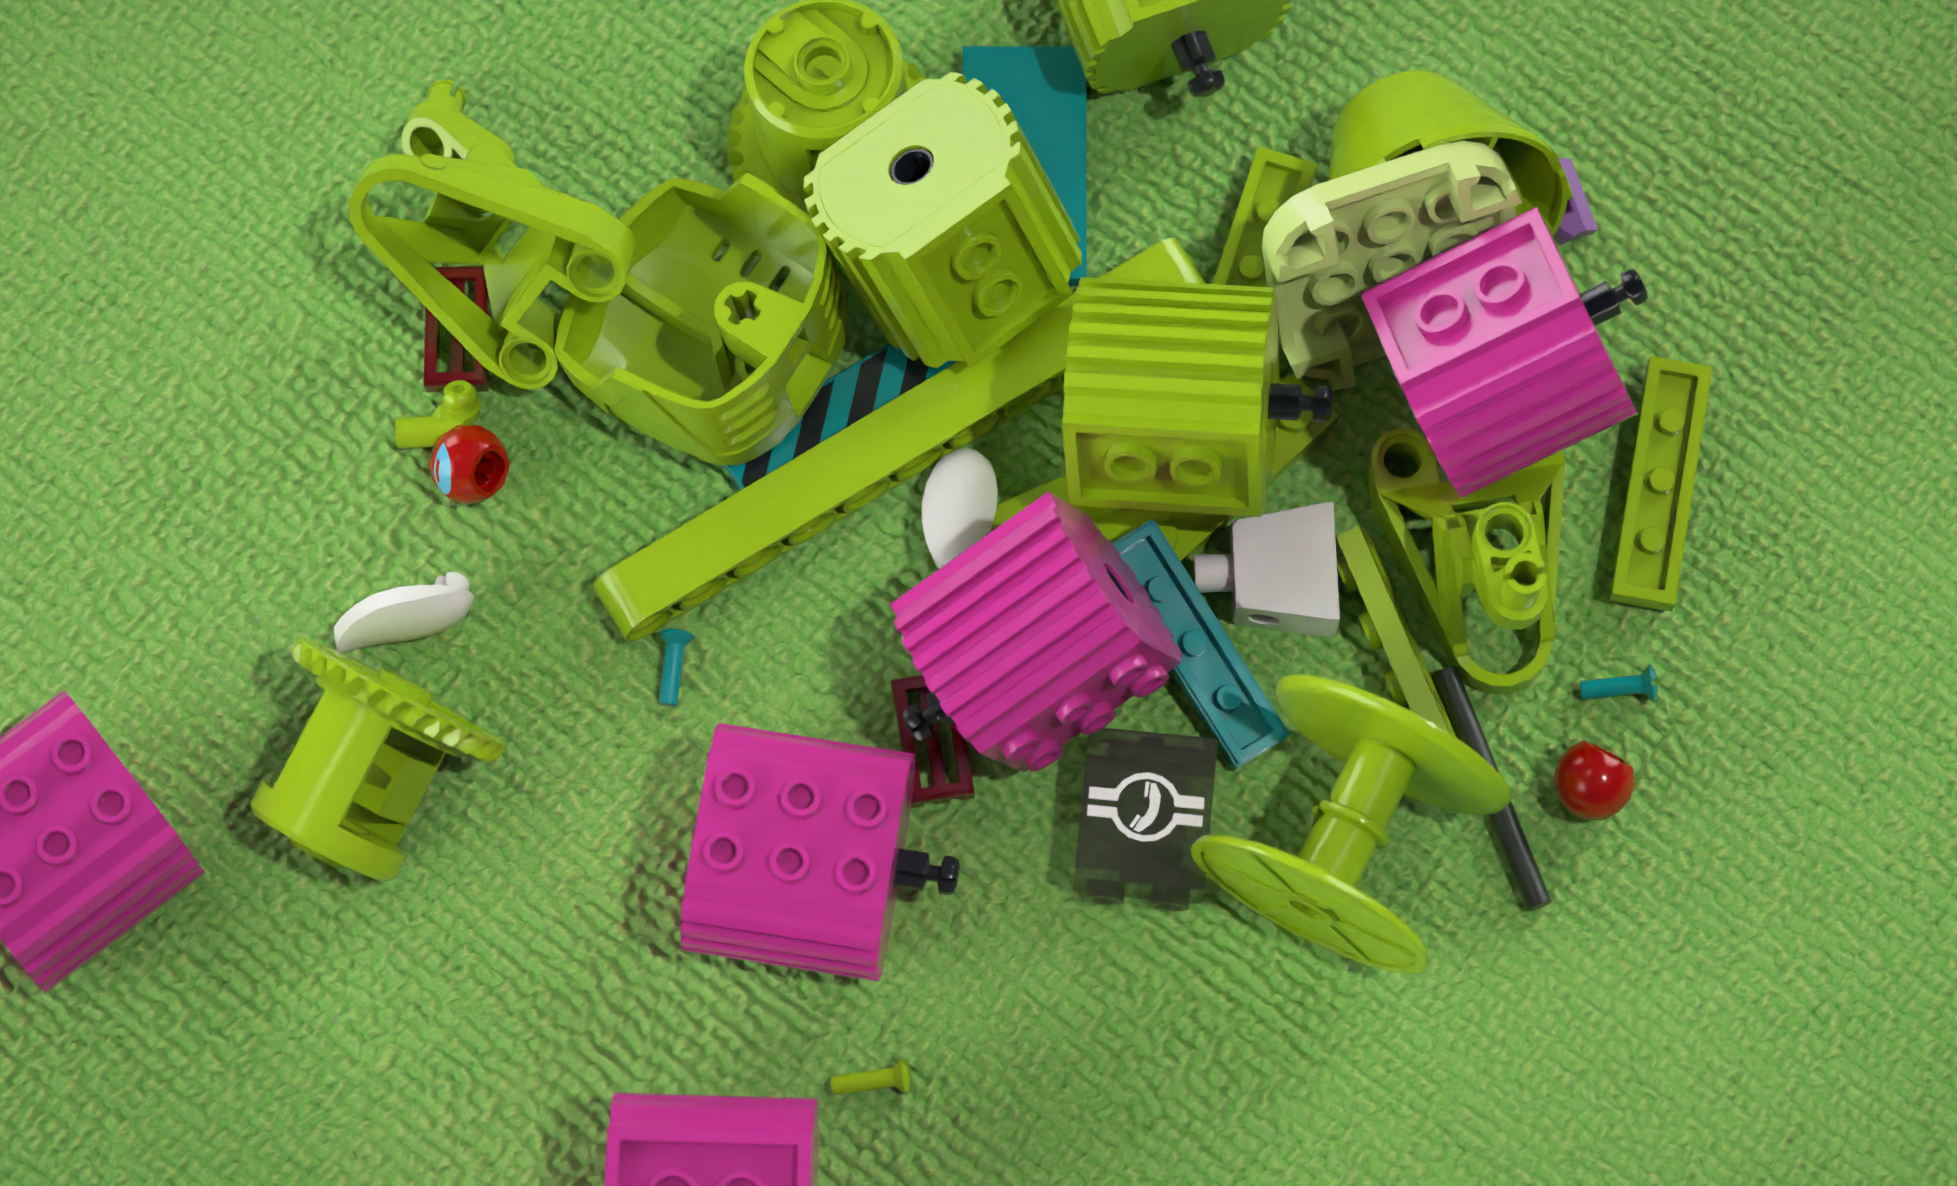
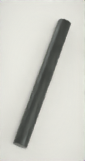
M1450 666L1436 672L1433 678L1458 739L1483 757L1500 774L1457 666ZM1510 801L1505 809L1489 816L1528 911H1534L1547 906L1552 900L1513 804Z

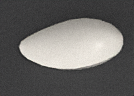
M961 448L943 456L933 468L926 483L922 500V525L927 547L938 569L988 535L992 527L997 508L998 490L996 476L990 461L974 449Z
M447 572L446 577L438 576L434 585L403 586L373 594L355 604L340 617L334 626L336 651L346 653L366 646L432 636L452 627L467 615L474 601V595L469 591L470 583L468 579L461 573Z

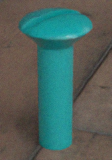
M663 629L658 632L659 636L666 643L658 704L677 706L685 646L694 640L695 636L682 629Z
M1649 664L1641 675L1580 681L1581 699L1644 694L1654 702L1658 694V685H1652V681L1657 680L1655 670Z

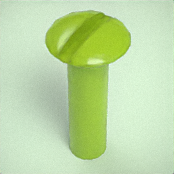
M901 1056L892 1068L831 1076L832 1091L834 1095L896 1087L907 1095L911 1087L910 1069L905 1058Z

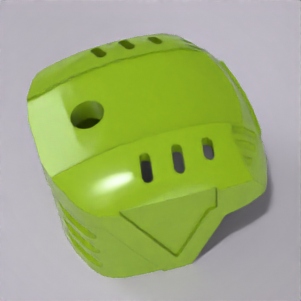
M747 172L726 190L698 181L671 178L645 194L619 219L631 230L636 240V253L622 292L614 299L602 303L588 302L570 293L558 325L554 348L555 356L573 385L610 416L614 415L641 432L678 450L694 455L701 461L718 465H740L754 460L783 441V438L801 420L833 371L845 344L849 316L848 296L841 277L836 271L831 252L813 224L812 217L782 197L775 188ZM726 244L729 245V249L720 261H714L713 259L721 247ZM591 255L594 261L605 264L610 263L604 257ZM761 256L760 261L750 275L746 278L742 277V274L754 257ZM785 271H789V276L777 292L773 291L772 288ZM753 366L754 368H756V370L751 375H749L751 367Z

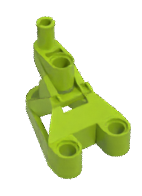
M441 79L435 81L429 87L426 101L419 103L411 110L402 132L404 154H391L375 159L362 170L349 200V220L357 236L483 367L521 389L534 390L544 387L554 379L560 364L555 356L554 348L561 315L537 299L538 295L548 282L552 280L575 296L588 302L602 303L614 299L622 292L636 253V240L631 230L623 222L597 205L543 186L533 173L527 169L518 168L515 165V156L511 148L502 139L461 113L467 102L464 89L459 85L454 96H451L449 93L454 81ZM393 180L406 181L433 191L436 196L430 204L424 222H417L386 216L375 217L368 204V191L376 184ZM487 212L493 213L492 215L484 218L480 215ZM514 221L527 225L526 230L507 255L504 256L497 245L498 241ZM590 255H599L606 258L610 263H599L594 261ZM429 263L483 265L492 318ZM523 343H532L542 350L530 349Z
M1396 428L1384 433L1376 441L1369 460L1367 486L1373 513L1452 666H1457L1461 678L1470 687L1487 694L1509 695L1525 689L1541 675L1552 649V641L1555 639L1556 616L1554 614L1566 465L1564 451L1562 450L1461 499L1450 481L1440 482L1435 454L1428 440L1421 433L1414 430ZM1393 458H1403L1415 467L1416 473L1408 478H1398L1391 475L1386 470L1384 464ZM1545 493V509L1543 516L1541 498ZM1397 504H1401L1432 521L1437 588ZM1490 505V506H1488L1487 508H1483V509H1477V510H1471V511H1465V512H1459V513H1455V512H1454V511H1457V510H1463V509H1469V508H1475V507H1481V506ZM1493 529H1504L1516 538L1518 546L1511 550L1496 549L1487 541L1485 534ZM1474 587L1489 619L1498 626L1510 630H1518L1530 627L1538 621L1536 655L1523 669L1511 674H1494L1480 668L1469 657L1461 597L1471 596Z

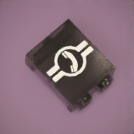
M1102 728L1092 734H1088L1073 892L1086 893L1085 899L1087 901L1101 905H1121L1124 903L1125 897L1151 900V907L1172 912L1189 910V904L1202 905L1206 872L1202 871L1193 860L1190 849L1197 839L1210 835L1218 739Z

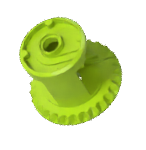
M802 0L778 11L759 28L749 45L745 58L744 78L747 89H742L741 99L737 107L732 109L731 123L727 131V157L734 182L747 172L775 188L782 197L811 216L804 201L808 198L803 189L804 176L815 169L819 154L890 104L895 98L904 94L923 79H926L914 63H908L903 60L900 44L895 33L879 14L852 0Z
M298 635L291 648L293 659L302 667L317 675L315 682L324 688L325 691L275 785L272 786L263 780L250 802L252 811L259 819L290 837L289 842L322 862L340 869L344 865L361 874L384 882L396 879L408 856L397 844L445 754L448 753L461 757L462 753L465 752L478 759L492 762L501 758L507 743L478 724L434 701L432 693L384 668H381L379 672L328 646Z

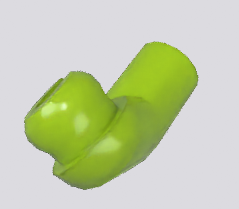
M453 381L444 387L443 400L431 416L396 417L395 437L397 448L433 447L434 443L444 433L457 425H472L478 418L481 408V402L477 397L475 387L466 381Z

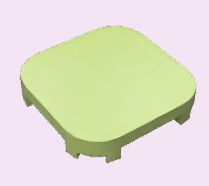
M1464 140L1437 145L1317 184L1294 195L1274 212L1264 228L1262 253L1267 286L1274 287L1275 295H1277L1278 339L1297 380L1303 375L1311 378L1328 379L1332 390L1356 386L1353 366L1387 355L1361 297L1362 292L1516 217L1515 206L1522 204V201L1503 161L1496 151L1484 143Z

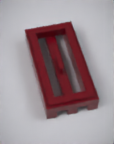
M483 266L434 267L464 295L466 292V281H475V304L490 316V299ZM425 307V391L439 392V388H444L453 381L462 380L471 383L475 387L476 392H489V370L483 367L474 357V372H464L465 347L452 334L450 372H439L440 321Z
M923 675L891 680L902 752L915 754V777L911 808L923 807L924 803L935 801L937 804L949 803V799L962 797V800L974 799L975 791L967 744L964 737L957 730L955 722L950 725L959 782L949 784L946 782L937 722L932 724L935 736L926 741L934 786L921 787L914 738L904 722L903 713L908 708L906 695L908 692L918 691L922 711L929 707L926 695L931 691L925 684L926 680Z

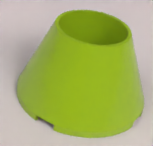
M1425 70L1405 71L1384 77L1370 84L1345 105L1334 124L1329 180L1437 145L1464 140L1484 143L1499 154L1522 201V204L1515 206L1516 216L1537 207L1552 238L1560 226L1568 201L1566 174L1556 153L1543 139L1451 79L1436 72Z

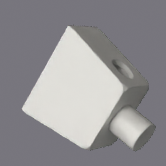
M1334 502L1319 503L1263 514L1262 517L1238 519L1231 524L1229 535L1230 554L1193 555V581L1200 593L1231 592L1233 623L1241 626L1315 636H1336L1340 621Z

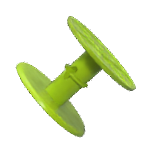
M1306 674L1283 676L1276 684L1275 698L1285 717L1315 745L1345 764L1332 788L1328 801L1323 800L1320 805H1316L1313 808V814L1318 820L1312 827L1297 857L1253 840L1232 835L1211 834L1202 836L1193 843L1190 849L1192 858L1199 868L1223 890L1282 928L1329 951L1375 968L1404 974L1420 973L1426 969L1428 964V952L1422 940L1402 919L1381 903L1357 889L1356 885L1375 848L1382 849L1388 846L1390 838L1385 829L1403 794L1449 811L1469 815H1491L1505 809L1509 804L1512 796L1510 788L1496 769L1473 749L1447 731L1400 705L1368 691L1328 678Z

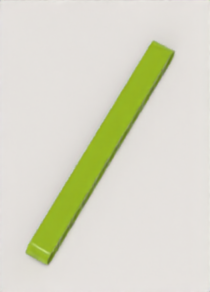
M1174 237L1154 244L1099 277L1207 284L1178 240ZM1076 291L1072 296L972 368H969L965 361H958L604 572L593 584V590L627 642H632L655 632L936 464L943 456L961 449L1063 388L1064 373L1067 365L1066 351L1067 344H1069L1070 321H1072L1073 302H1076Z

